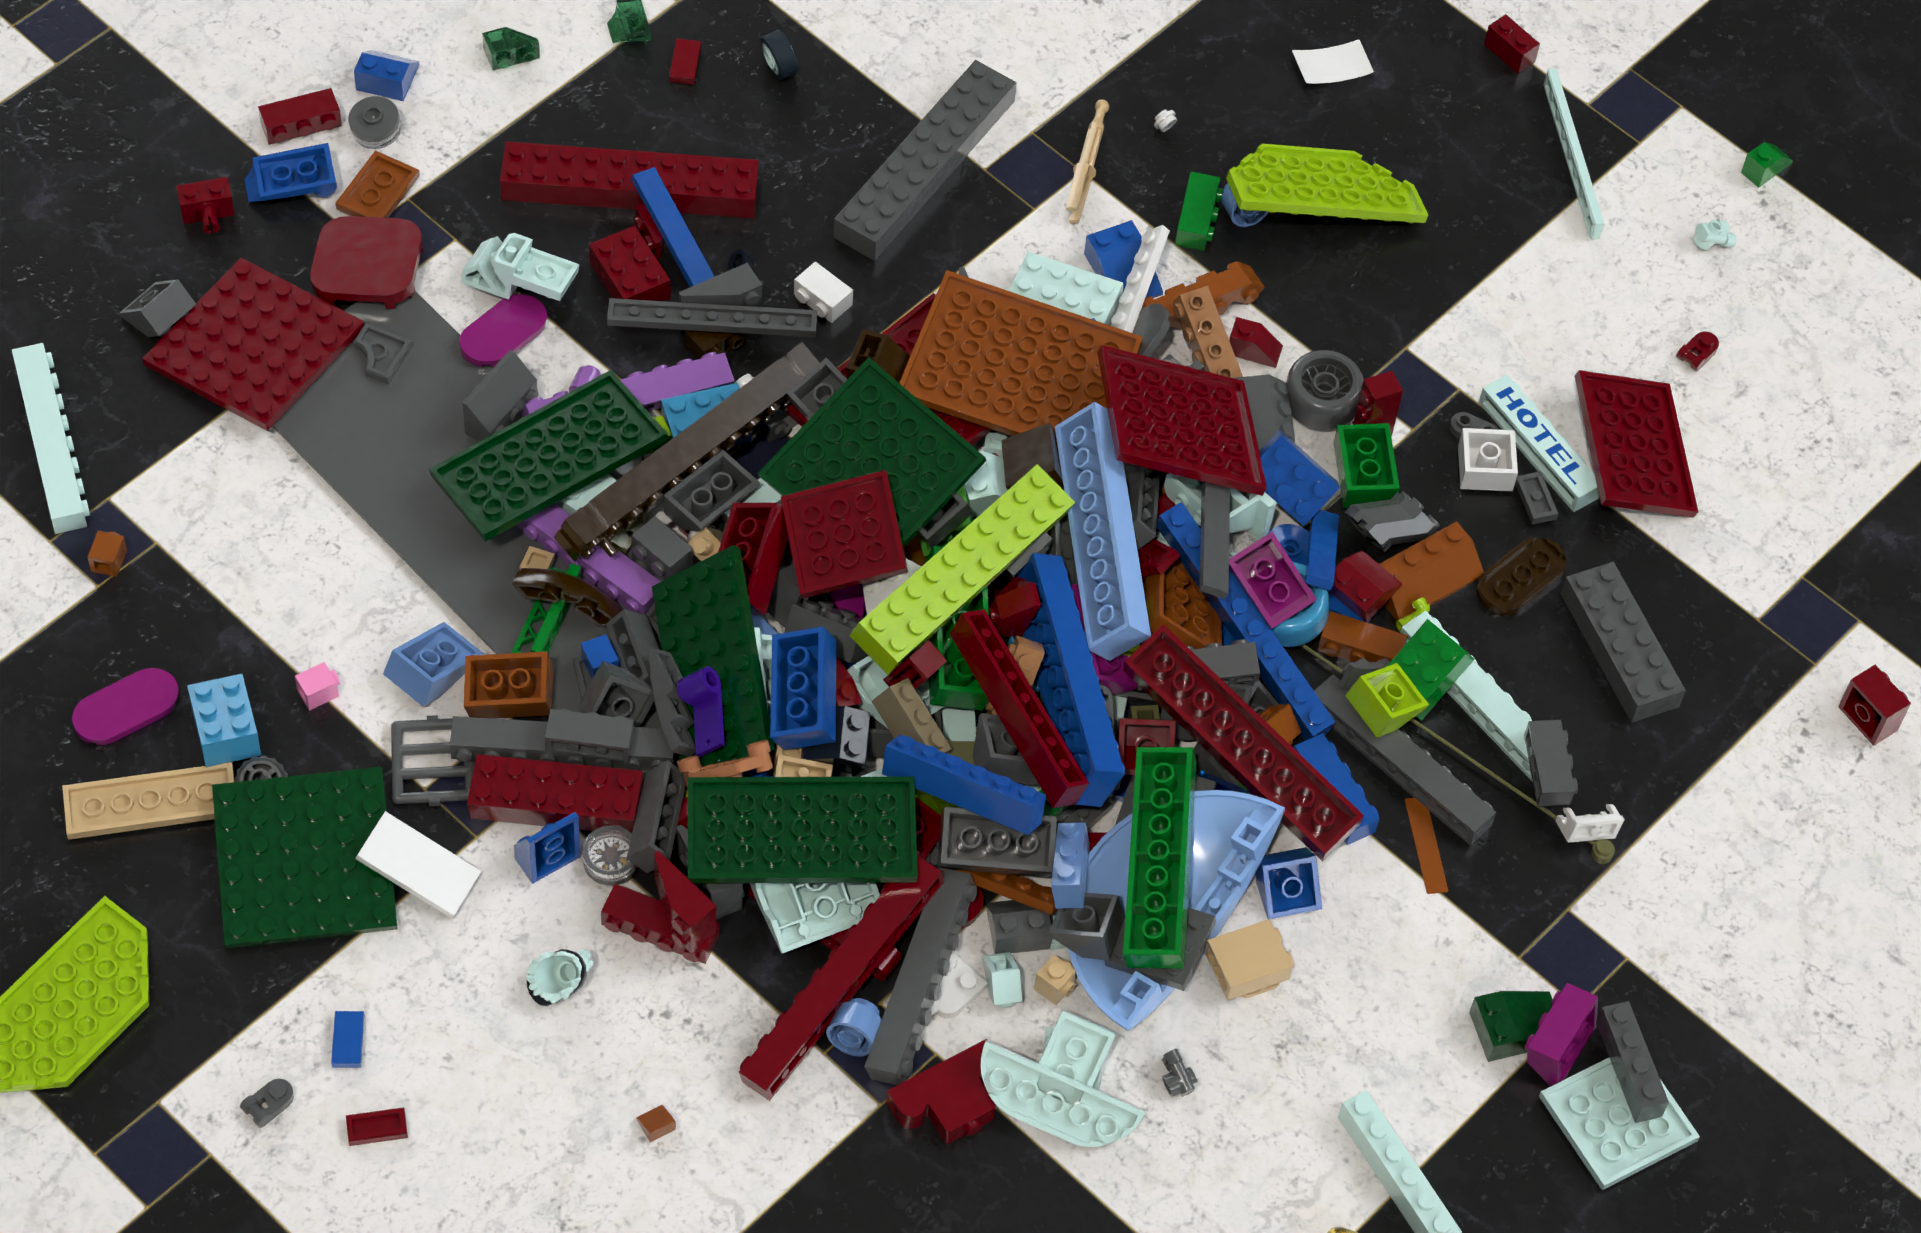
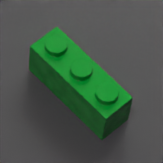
M1196 172L1190 173L1177 230L1176 246L1205 251L1207 241L1212 242L1215 227L1210 225L1211 222L1217 221L1219 208L1215 207V203H1221L1223 188H1219L1220 177Z

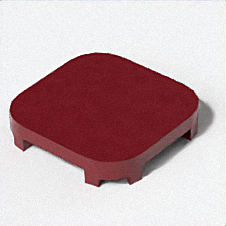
M344 216L329 221L323 226L319 234L310 275L313 293L334 306L336 300L384 302L386 309L396 308V303L405 300L407 297L412 298L415 293L414 283L421 252L424 253L420 229L410 220L400 218Z

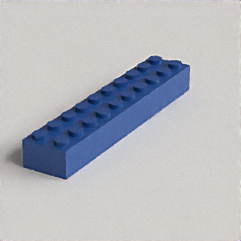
M1032 553L1029 562L1021 570L1018 577L1024 578L1025 581L1036 583L1041 606L1024 632V637L1043 645L1045 654L1036 674V680L1044 709L1089 782V785L1074 805L1101 807L1108 796L1111 795L1120 779L1123 778L1125 767L1120 758L1118 743L1113 734L1112 722L1107 713L1105 698L1102 696L1099 677L1095 672L1093 657L1088 648L1086 633L1081 624L1080 612L1077 610L1074 591L1071 589L1068 571L1065 568L1063 558L1056 555Z

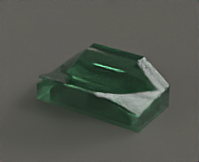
M616 0L615 13L607 22L612 43L651 40V31L642 1Z

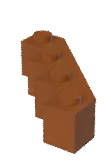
M1235 261L1227 265L1228 270L1218 274L1213 270L1196 277V283L1186 287L1182 283L1165 290L1164 296L1153 299L1152 296L1145 298L1141 310L1151 304H1161L1170 312L1171 317H1168V321H1170L1169 329L1171 327L1183 329L1180 319H1177L1173 311V301L1179 295L1208 286L1220 316L1227 311L1228 306L1233 301L1247 305L1255 301L1265 287L1249 265Z

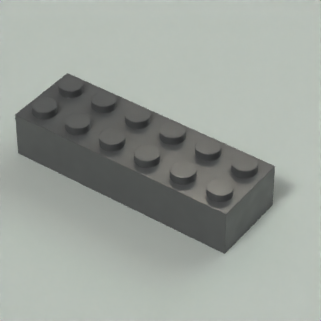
M1611 562L1566 576L1560 594L1631 723L1680 707L1686 690L1615 563Z

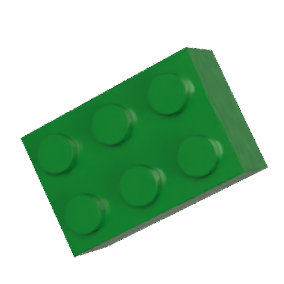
M1389 423L1337 425L1333 444L1343 508H1349L1353 504L1390 500L1397 492L1399 493L1400 487Z
M1427 619L1387 666L1398 663L1429 704L1425 710L1416 715L1422 721L1473 662L1474 658Z

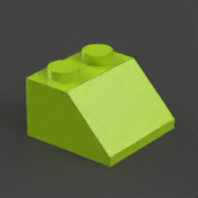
M1398 663L1360 676L1345 695L1376 738L1396 731L1429 706Z

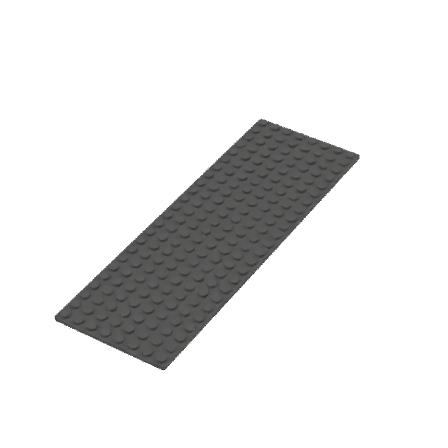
M416 291L412 298L407 297L405 300L396 303V308L386 309L384 302L358 301L344 311L363 320L364 325L368 323L413 341L412 349L390 384L388 385L365 376L367 358L363 352L354 347L353 340L272 427L495 654L511 653L535 603L533 599H524L512 585L517 572L520 571L519 567L529 546L546 550L538 541L529 539L523 530L516 525L485 542L434 481L429 471L435 465L479 442L465 433L463 402L494 367L484 364L483 367L475 366L466 361L460 352V334ZM632 545L630 546V548L628 549V551H627V553H626V555H625V556H627L628 558H630L631 560H632ZM555 555L552 567L567 572L568 567L564 561ZM581 574V579L587 581V580L584 578V576ZM615 599L620 605L621 610L626 609L622 603ZM545 601L542 603L541 606L544 612L549 611L553 602ZM571 604L548 653L553 663L552 709L559 710L564 708L573 712H580L578 706L582 699L573 665V658L581 657V643L606 634L614 650L615 648L607 627H597L588 618L574 611L575 605ZM544 620L532 624L531 628L534 634L540 631ZM651 626L659 650H662L660 635ZM534 642L523 645L520 651L524 653L531 652ZM655 701L640 727L662 728ZM675 753L674 765L678 767L679 754ZM640 770L643 771V777L648 772V770Z

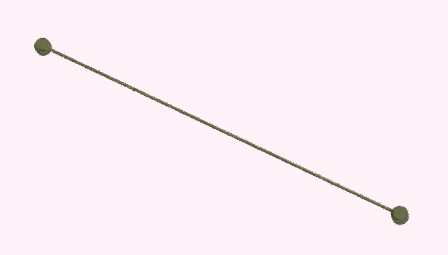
M1305 644L1300 645L1302 648H1304L1305 650L1319 658L1321 661H1323L1339 673H1342V669L1328 661L1326 658H1324L1323 656H1321ZM1414 718L1410 720L1412 723H1414L1415 725H1417L1418 727L1432 735L1434 738H1436L1437 740H1439L1440 742H1442L1443 744L1457 752L1459 755H1461L1462 757H1464L1465 759L1479 767L1481 770H1483L1484 772H1486L1487 774L1501 782L1503 785H1505L1506 787H1508L1509 789H1511L1512 791H1514L1515 793H1517L1518 795H1520L1528 802L1537 807L1536 801H1534L1533 799L1519 791L1517 788H1515L1514 786H1512L1511 784L1497 776L1495 773H1493L1492 771H1490L1489 769H1487L1486 767L1472 759L1470 756H1468L1467 754H1465L1464 752L1450 744L1448 741H1446L1445 739H1443L1442 737H1440L1439 735L1425 727L1423 724H1421ZM1543 806L1537 807L1556 820L1557 816ZM1609 840L1587 841L1593 845L1591 856L1594 861L1606 864L1612 860L1615 848Z

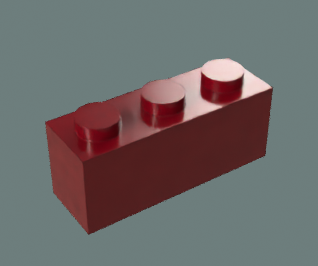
M332 88L258 106L260 123L268 145L342 126L340 109Z
M1393 371L1363 380L1352 425L1389 423L1392 436L1403 394V389Z

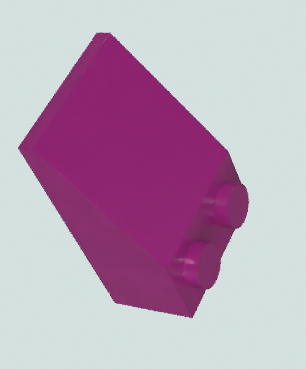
M1270 532L1229 559L1230 572L1270 629H1273L1317 600L1273 532Z

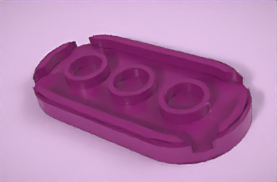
M522 294L512 295L509 300L502 299L463 330L459 342L461 355L466 361L475 366L483 367V364L490 365V367L496 366L509 350L515 353L518 352L545 329L547 311L544 305L536 298Z
M147 668L85 697L77 704L72 715L76 734L85 742L89 743L90 741L96 743V745H107L167 716L174 710L179 699L177 682L170 673L162 669Z

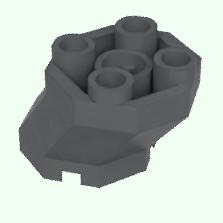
M1404 491L1401 493L1397 492L1390 500L1353 504L1344 512L1347 515V519L1364 537H1368L1371 540L1374 538L1371 543L1383 552H1386L1395 544L1422 541L1435 534L1440 526L1431 515L1427 516L1422 511L1424 506L1416 498L1413 497L1411 499Z

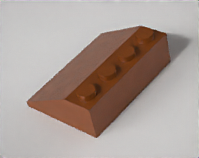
M1178 558L1162 575L1153 574L1142 578L1151 635L1164 624L1186 646H1192L1194 649L1205 648V645L1211 643H1220L1222 646V620L1203 593L1199 591V587Z

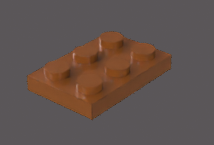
M375 150L336 201V209L350 216L389 218L419 178V169Z

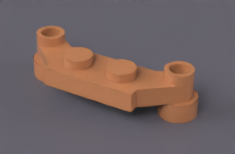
M768 740L747 745L748 757L701 767L699 757L696 755L677 761L679 772H683L688 788V777H743L742 772L756 768L757 773L773 768L769 755L771 749Z

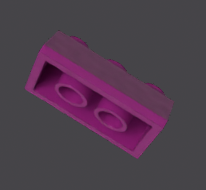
M1566 983L1562 992H1556L1551 1003V1010L1549 1013L1545 1012L1542 1015L1537 1033L1535 1035L1531 1034L1525 1045L1527 1063L1550 1087L1566 1079L1597 1027L1598 996L1569 983Z

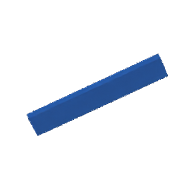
M655 167L633 174L631 181L689 287L715 277Z
M1319 510L1311 518L1305 583L1328 591L1332 589L1334 583L1339 515Z

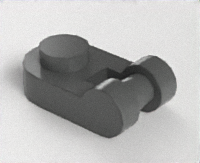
M274 1079L254 1095L246 1097L241 1102L240 1108L245 1114H251L254 1117L253 1122L259 1128H262L290 1106L294 1099L293 1088L285 1079ZM264 1102L269 1106L266 1109L259 1107Z

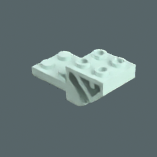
M512 233L507 235L503 243L498 236L482 242L463 269L461 283L508 300L517 286L525 290L560 301L577 275L579 264L532 248L533 239Z

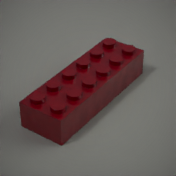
M477 754L467 806L471 819L545 826L551 822L555 823L576 812L579 818V830L617 832L632 835L644 781L643 771Z

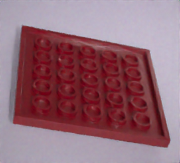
M240 258L142 360L144 366L268 431L358 336L364 326V321Z
M1101 345L1097 353L1117 461L1263 496L1267 486L1244 381Z

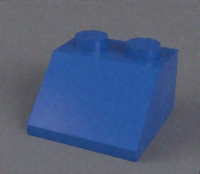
M374 50L362 52L354 69L356 90L404 101L418 69L419 61Z
M1304 847L1264 855L1255 873V877L1268 919L1322 909L1317 859L1313 852Z

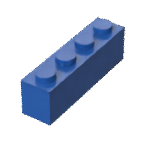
M1323 733L1295 745L1294 749L1364 815L1362 823L1344 840L1346 845L1375 833L1379 822V814L1373 805L1370 806L1366 800L1361 785L1356 784L1351 777L1348 765L1345 762H1341L1335 745L1328 741Z

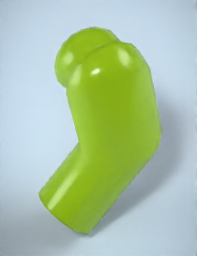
M1421 597L1412 603L1413 608L1416 610L1415 612L1396 621V627L1400 632L1402 626L1423 612H1430V604H1427L1425 598Z

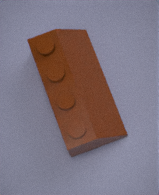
M1457 521L1379 564L1402 583V586L1384 606L1397 621L1416 611L1412 603L1417 599L1423 597L1426 599L1427 604L1432 606L1480 578L1484 571L1473 540Z

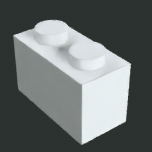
M814 262L794 279L795 297L801 303H806L813 310H817L819 317L825 318L831 323L853 305V289L817 262Z

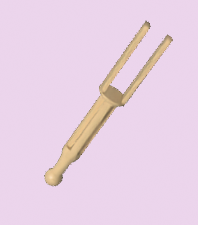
M1103 99L1098 100L1095 104L1096 114L1089 125L1080 161L1073 167L1074 177L1066 210H1071L1069 222L1074 224L1080 221L1092 178L1096 176L1094 164L1104 130L1103 119L1105 113L1109 110V103Z

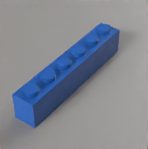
M899 735L885 747L882 774L887 777L914 776L916 789L1026 835H1029L1042 824L1046 795L1032 787L1011 781L1006 776H999L987 771L984 767L975 766L963 761L960 757L941 752L933 746L924 745L909 736Z

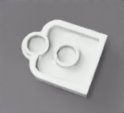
M953 951L950 957L949 972L946 976H943L940 984V996L937 1001H934L931 1009L932 1015L937 1013L943 1018H954L988 988V982Z

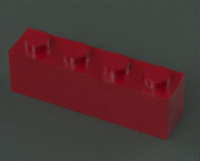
M614 884L601 910V925H604L608 930L616 933H625L638 942L646 941L654 944L665 952L672 951L678 953L691 962L699 961L706 964L719 937V923L717 922V933L693 953H690L685 947H679L672 939L661 901Z

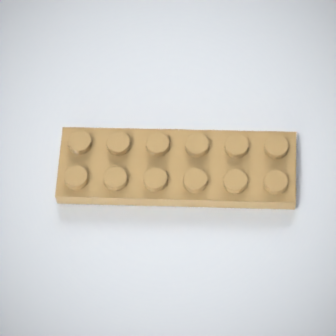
M232 762L210 767L201 766L63 785L68 840L215 819L212 784L234 782Z

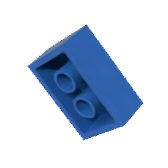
M1280 429L1259 451L1267 486L1265 492L1303 526L1340 488L1338 481Z

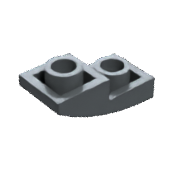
M1362 658L1356 662H1349L1342 670L1341 674L1343 677L1339 686L1343 689H1351L1360 676L1382 669L1390 661L1384 658L1370 663L1365 658Z

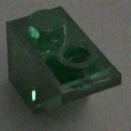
M508 27L482 33L483 50L493 71L540 58L538 38Z

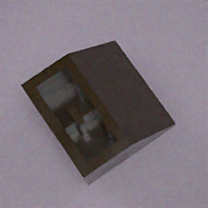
M862 329L846 368V378L848 379L869 357L899 383L910 356L888 335Z

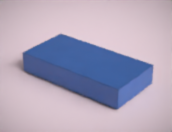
M335 1011L332 1068H361L364 1011Z

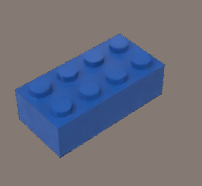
M825 627L772 635L770 738L783 750L836 742V639Z

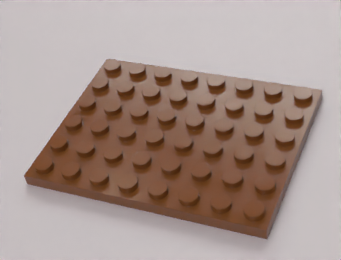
M946 270L899 383L928 408L1010 436L1048 423L1055 430L1056 425L1093 402L1107 408L1097 353L1101 345L1137 354L1143 337Z

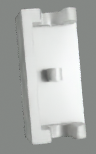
M1606 804L1610 814L1603 811L1600 814L1575 816L1571 808H1563L1564 814L1567 817L1558 815L1555 821L1567 842L1615 839L1625 819L1623 816H1620L1613 804Z

